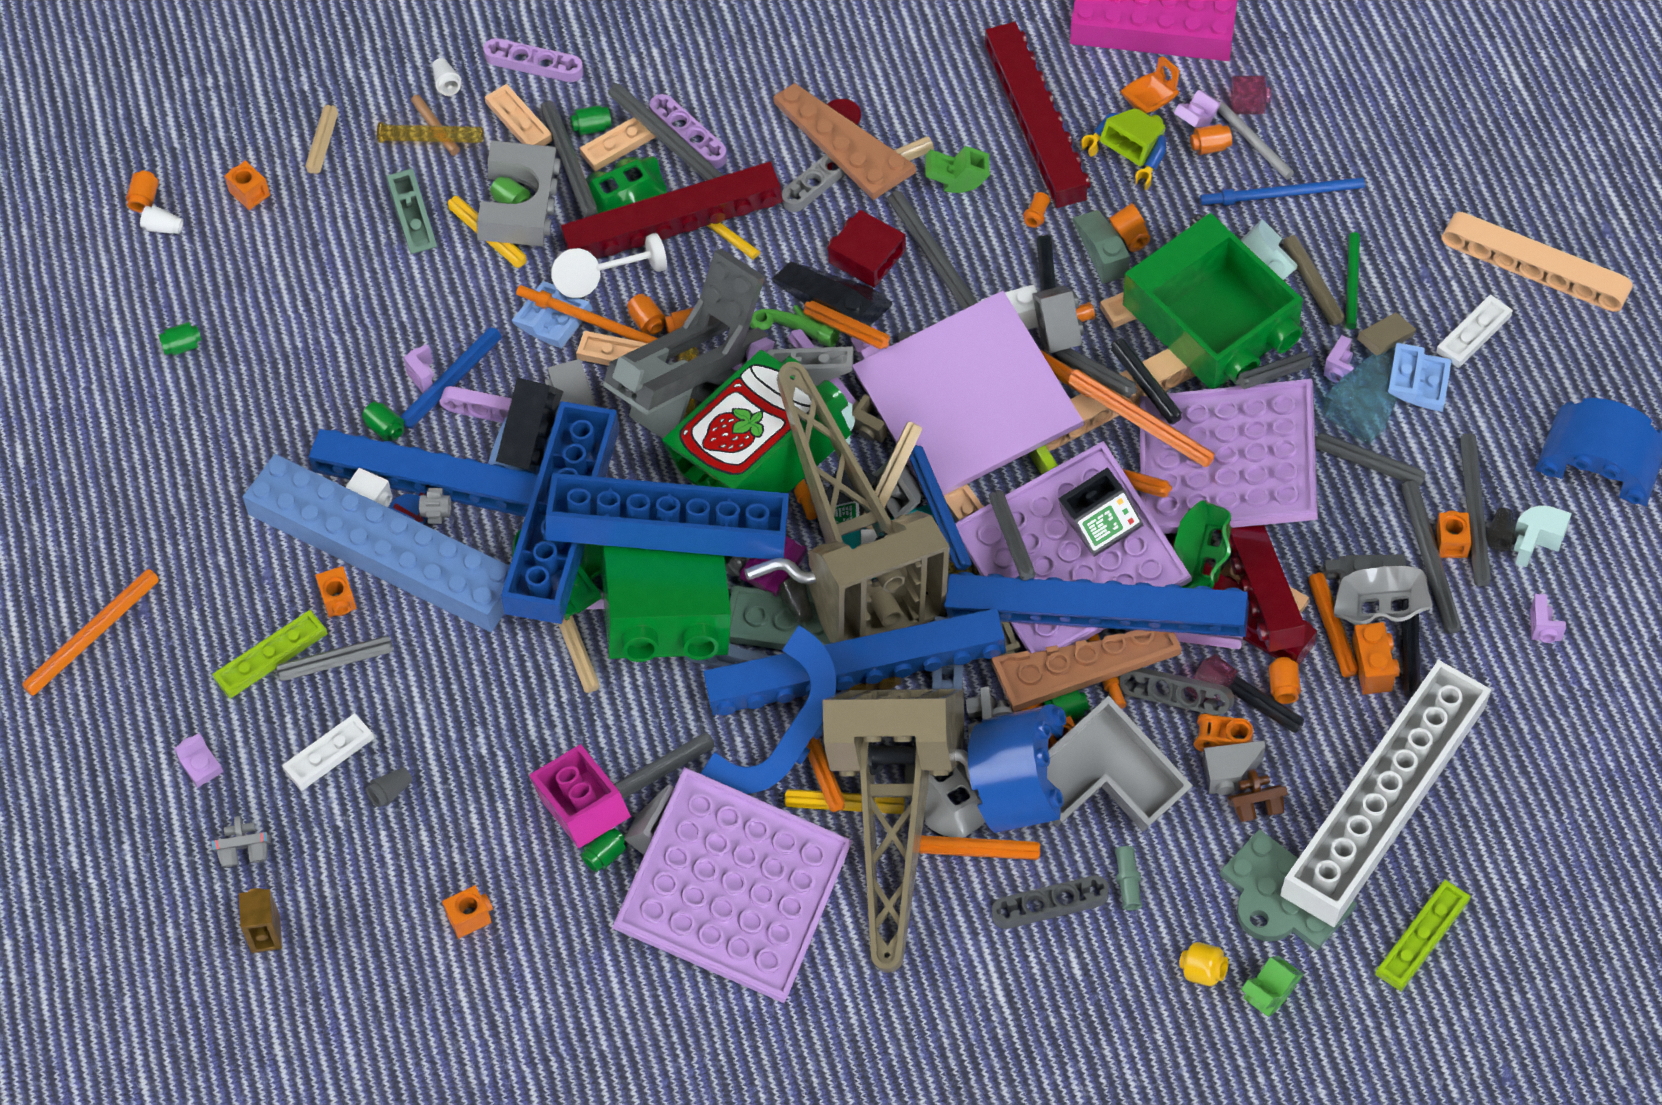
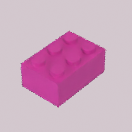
M581 744L529 774L540 800L578 849L631 817L619 790Z

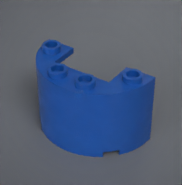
M1583 398L1582 403L1576 404L1570 401L1562 405L1556 412L1535 471L1542 472L1549 477L1563 479L1567 464L1579 470H1588L1603 475L1607 479L1622 481L1623 485L1619 498L1625 499L1632 504H1640L1647 507L1662 466V430H1656L1651 425L1652 419L1647 415L1617 401L1602 398Z
M1049 704L983 719L981 724L974 726L968 744L969 778L972 791L978 789V796L982 803L977 805L986 824L994 833L1060 820L1063 795L1047 779V766L1050 764L1048 739L1051 737V733L1057 739L1063 737V725L1066 724V715L1061 707Z

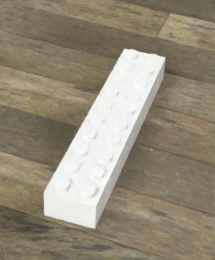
M1438 660L1285 877L1280 896L1330 926L1335 927L1484 711L1492 689Z

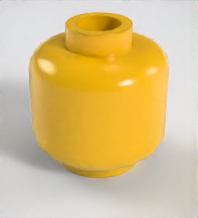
M1195 942L1188 950H1184L1180 956L1179 966L1183 969L1184 977L1187 981L1214 986L1219 981L1224 980L1228 971V958L1224 956L1223 950L1218 946Z

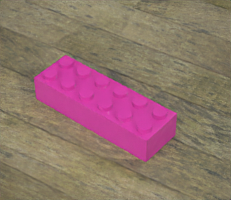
M1075 0L1071 20L1070 44L1230 62L1237 0Z

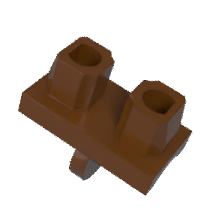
M1250 769L1247 771L1248 779L1238 781L1240 790L1250 788L1251 791L1227 796L1228 806L1234 807L1240 822L1257 819L1254 807L1255 802H1264L1266 815L1268 816L1284 813L1283 796L1288 795L1286 786H1281L1280 784L1261 788V785L1270 783L1269 776L1263 775L1258 777L1256 770Z

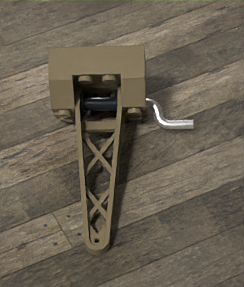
M787 362L779 370L776 380L825 544L818 545L814 549L809 550V566L812 571L804 572L794 562L784 558H776L744 569L746 578L751 580L776 570H784L794 580L809 584L820 624L831 643L925 624L935 620V616H945L950 546L932 515L916 511L890 520L807 370L800 363ZM795 387L809 396L811 401L809 414H806L794 405ZM815 411L821 423L814 419ZM799 418L806 422L805 433ZM812 427L830 439L839 457L836 478H833L815 464L809 447ZM844 470L855 492L841 483ZM821 478L834 487L830 504ZM839 491L860 504L866 514L836 524L834 515ZM871 525L877 535L874 542L863 543L854 549L843 543L841 538L843 535ZM876 577L878 582L872 583L871 579Z
M963 689L844 690L823 699L824 747L830 771H839V776H857V773H860L870 951L873 963L882 972L890 973L896 971L903 964L929 786V770L932 776L948 775V772H953V769L956 768L955 766L963 763L967 778L970 781L968 752L962 750L964 739ZM881 736H893L894 742L912 741V736H915L914 746H877V742H881ZM884 764H914L915 768L914 784H875V774L882 771ZM875 797H912V802L894 827L891 828L876 805ZM875 814L888 833L877 850ZM910 817L906 850L898 839L897 834ZM893 841L905 859L903 882L891 899L888 900L877 883V861ZM878 895H879L880 899L882 900V902H883L884 905H885V907L883 908V910L880 912L879 915H878ZM901 898L900 915H898L894 906ZM890 913L898 925V932L890 943L886 945L879 934V927Z

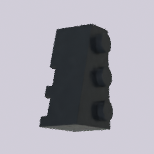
M517 377L496 462L536 472L537 466H540L542 463L543 449L564 391L550 385Z

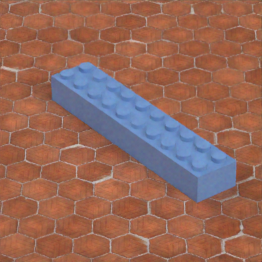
M277 454L272 456L243 495L248 515L489 632L494 630L505 614L501 594L510 568L509 565Z

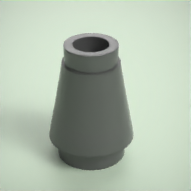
M401 767L371 780L370 785L366 787L367 795L377 807L388 806L413 781L412 776L406 768Z

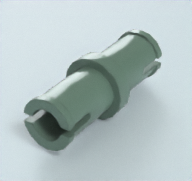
M1121 846L1115 849L1119 873L1116 875V881L1121 888L1122 908L1127 911L1138 910L1143 906L1139 889L1141 874L1137 871L1135 848L1133 846Z

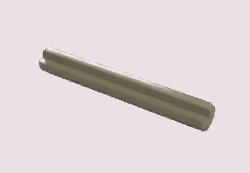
M1296 235L1286 237L1283 246L1290 258L1298 265L1297 270L1328 322L1332 326L1341 324L1344 321V314Z

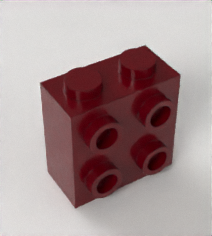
M859 210L853 218L847 219L843 230L838 236H833L827 246L829 263L875 288L906 251V234Z

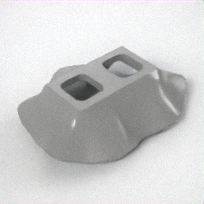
M1383 566L1352 572L1345 576L1339 584L1333 614L1337 618L1345 619L1354 624H1368L1377 619H1390L1396 622L1410 619L1414 615L1432 608L1433 604L1428 590L1427 576L1421 569L1410 566ZM1397 599H1409V607L1404 611H1392V602ZM1365 602H1379L1378 612L1362 613V605Z
M963 763L955 766L956 768L952 772L953 776L943 782H937L930 775L929 770V786L924 814L927 826L941 835L960 838L966 837L982 826L985 820L977 806L982 801L978 796V789L972 791ZM907 764L905 767V784H914V764ZM959 787L964 788L970 798L959 805H954L948 798V793ZM907 797L912 802V797Z

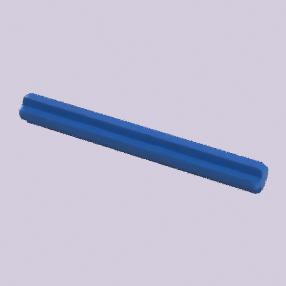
M495 327L488 328L400 416L404 419V426L406 428H413L440 401L444 389L449 386L454 387L501 340L502 335Z
M915 445L909 460L936 524L950 546L949 555L956 570L964 571L971 566L972 562L922 446Z

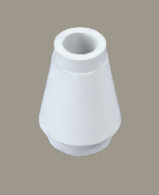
M436 59L432 64L437 91L445 96L456 94L461 87V77L446 59Z
M155 205L152 207L145 206L141 215L140 226L146 228V231L180 234L183 219Z

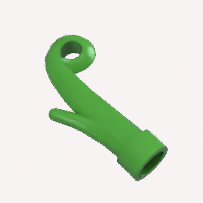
M797 305L793 307L796 314L774 309H760L753 313L750 323L752 329L758 327L765 331L775 322L793 330L801 329L806 336L818 340L819 344L827 347H834L840 335V331L806 316Z

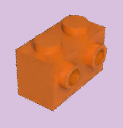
M1384 622L1355 625L1351 644L1358 666L1357 672L1362 695L1392 692L1395 677H1399L1398 660L1392 659L1391 654L1394 648L1392 634L1386 632Z

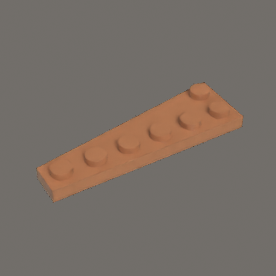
M794 83L773 96L774 104L873 200L916 173V166L797 84Z
M1135 630L1126 634L1104 636L1103 640L1093 642L1082 640L1075 642V645L1058 648V645L1046 647L1045 651L1034 653L1023 651L993 657L991 660L1013 712L1180 655L1182 648L1174 632Z

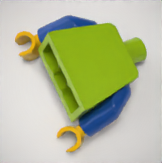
M1136 108L1125 112L1109 113L1093 130L1094 135H1086L1082 138V151L1090 146L1088 154L1090 157L1095 156L1099 150L1097 142L1100 140V142L1138 166H1146L1145 169H1140L1136 172L1135 185H1137L1141 178H1145L1147 180L1144 190H1147L1151 186L1152 171L1157 170L1166 153V138L1163 136L1166 128L1160 116H1149Z

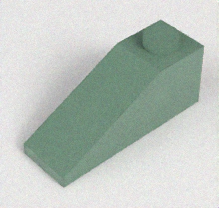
M413 168L387 175L386 182L410 254L436 248L437 244Z
M1099 210L1073 217L1072 221L1102 284L1124 278L1125 273L1129 270L1130 255L1120 235Z

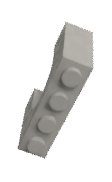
M491 140L488 156V179L496 180L502 176L505 178L509 177L516 182L528 185L536 194L531 199L517 204L481 201L477 219V240L543 247L545 236H550L551 219H548V215H553L555 199H551V195L557 194L558 179H555L554 175L560 174L561 159L556 158V147Z

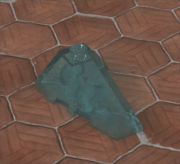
M1396 346L1379 356L1372 354L1345 375L1325 397L1323 415L1367 445H1370L1386 428L1392 409L1398 399L1388 393Z

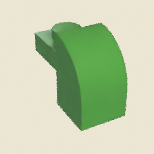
M966 145L955 157L931 149L925 155V177L944 183V191L963 193L974 190L990 176L989 153Z
M1279 955L1270 957L1257 978L1248 979L1241 990L1246 993L1243 999L1269 1017L1289 997L1304 973Z

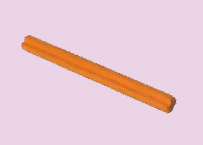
M1075 369L1070 374V385L1203 467H1208L1213 462L1214 452L1079 369Z
M146 569L22 683L24 690L32 696L37 694L159 581L158 576L152 570Z

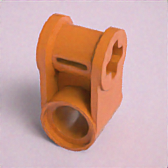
M1130 203L1108 218L1131 252L1139 251L1149 243L1150 235L1145 226V221L1133 203Z
M1207 713L1198 716L1199 732L1193 745L1201 752H1204V748L1253 742V726L1246 719ZM1236 735H1242V736H1244L1245 738H1244V739H1236V738H1234V736H1236Z

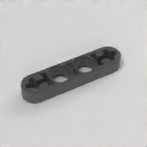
M1140 668L1122 674L1119 680L1122 691L1129 696L1207 714L1222 715L1234 704V695L1226 686L1147 668ZM1132 676H1135V680L1141 683L1137 687H1134V682L1129 680ZM1158 680L1168 684V695L1160 694L1157 691L1156 682ZM1185 687H1192L1196 690V701H1190L1185 697ZM1219 694L1220 700L1225 701V703L1218 706V701L1211 698Z
M1096 875L1002 897L993 903L992 920L999 928L1009 929L1100 907L1108 900L1109 884L1103 877ZM1095 886L1097 890H1100V895L1095 896L1093 892H1090V887ZM1078 889H1081V895H1083L1082 901L1079 900ZM1067 892L1073 895L1074 901L1071 904L1063 905L1056 898L1060 893ZM1037 899L1043 902L1044 908L1039 912H1032L1027 908V903ZM1020 903L1022 904L1023 915H1019L1018 904ZM1002 908H1006L1010 912L1009 918H1005L1001 914Z

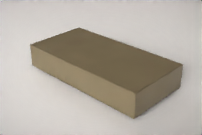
M1395 312L1362 330L1357 340L1376 356H1379L1395 347L1396 343H1402L1413 337L1416 329Z

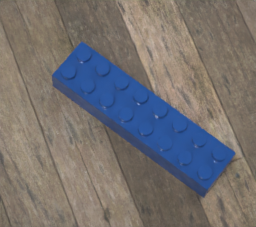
M560 402L502 590L501 600L506 615L558 624L563 623L586 544L545 540L546 510L552 473L606 477L620 430L617 410Z
M552 473L546 510L545 540L769 560L784 558L789 493Z

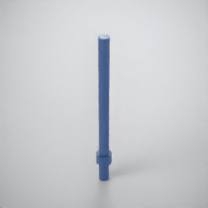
M1363 177L1239 191H1234L1233 188L1222 189L1220 193L1201 194L1200 203L1201 206L1221 203L1223 206L1235 205V202L1361 189L1365 188V181Z

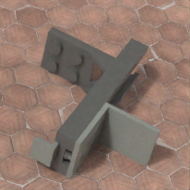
M722 248L714 251L700 299L684 325L611 361L603 386L632 405L629 413L632 419L663 439L683 420L694 387L747 361L746 351L750 344L768 337V334L758 327L748 332L766 276ZM730 327L725 344L689 362L680 360L676 363L672 361L668 364L665 363L666 360L727 331Z

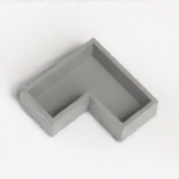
M1107 696L1048 750L1050 764L1047 766V779L1063 795L1060 820L1052 821L1056 827L1102 787L1144 832L1193 786L1110 696Z

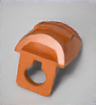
M1161 56L1158 58L1156 72L1134 80L1123 88L1120 93L1132 107L1146 114L1154 112L1179 94L1177 90L1179 69L1167 58ZM1164 66L1170 70L1172 78L1168 81L1165 79Z

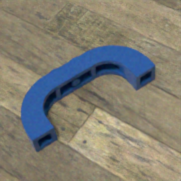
M798 625L782 649L783 652L797 660L806 669L810 679V693L807 701L771 755L760 764L739 766L714 752L700 774L745 794H752L775 785L790 771L795 762L800 765L810 752V749L806 747L812 737L818 740L823 732V699L835 695L836 674L832 659L824 645L813 634Z

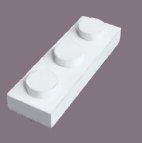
M1490 294L1437 346L1436 353L1443 358L1452 359L1451 363L1460 368L1512 316L1513 310Z
M354 713L283 764V770L302 791L373 740V733Z

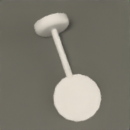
M653 233L646 237V252L600 264L586 250L580 248L568 249L554 260L551 268V278L555 288L561 294L571 298H582L590 294L597 287L601 270L647 258L655 271L666 270L667 260L664 246L659 235Z

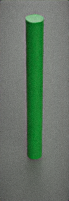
M1357 232L1349 234L1345 322L1347 329H1355L1357 327L1360 234Z

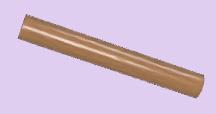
M414 95L411 98V102L452 156L458 154L460 148L422 97Z

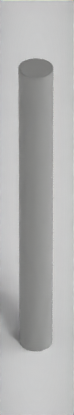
M1224 102L1220 103L1217 111L1286 180L1290 179L1294 171Z

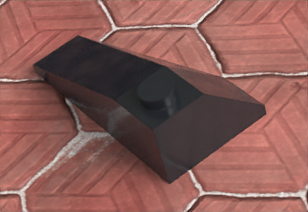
M792 261L772 278V282L802 303L815 301L868 326H871L892 306V301L872 287Z

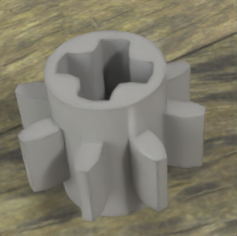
M429 488L427 495H420V517H428V524H442L444 517H450L451 515L450 495H443V488Z

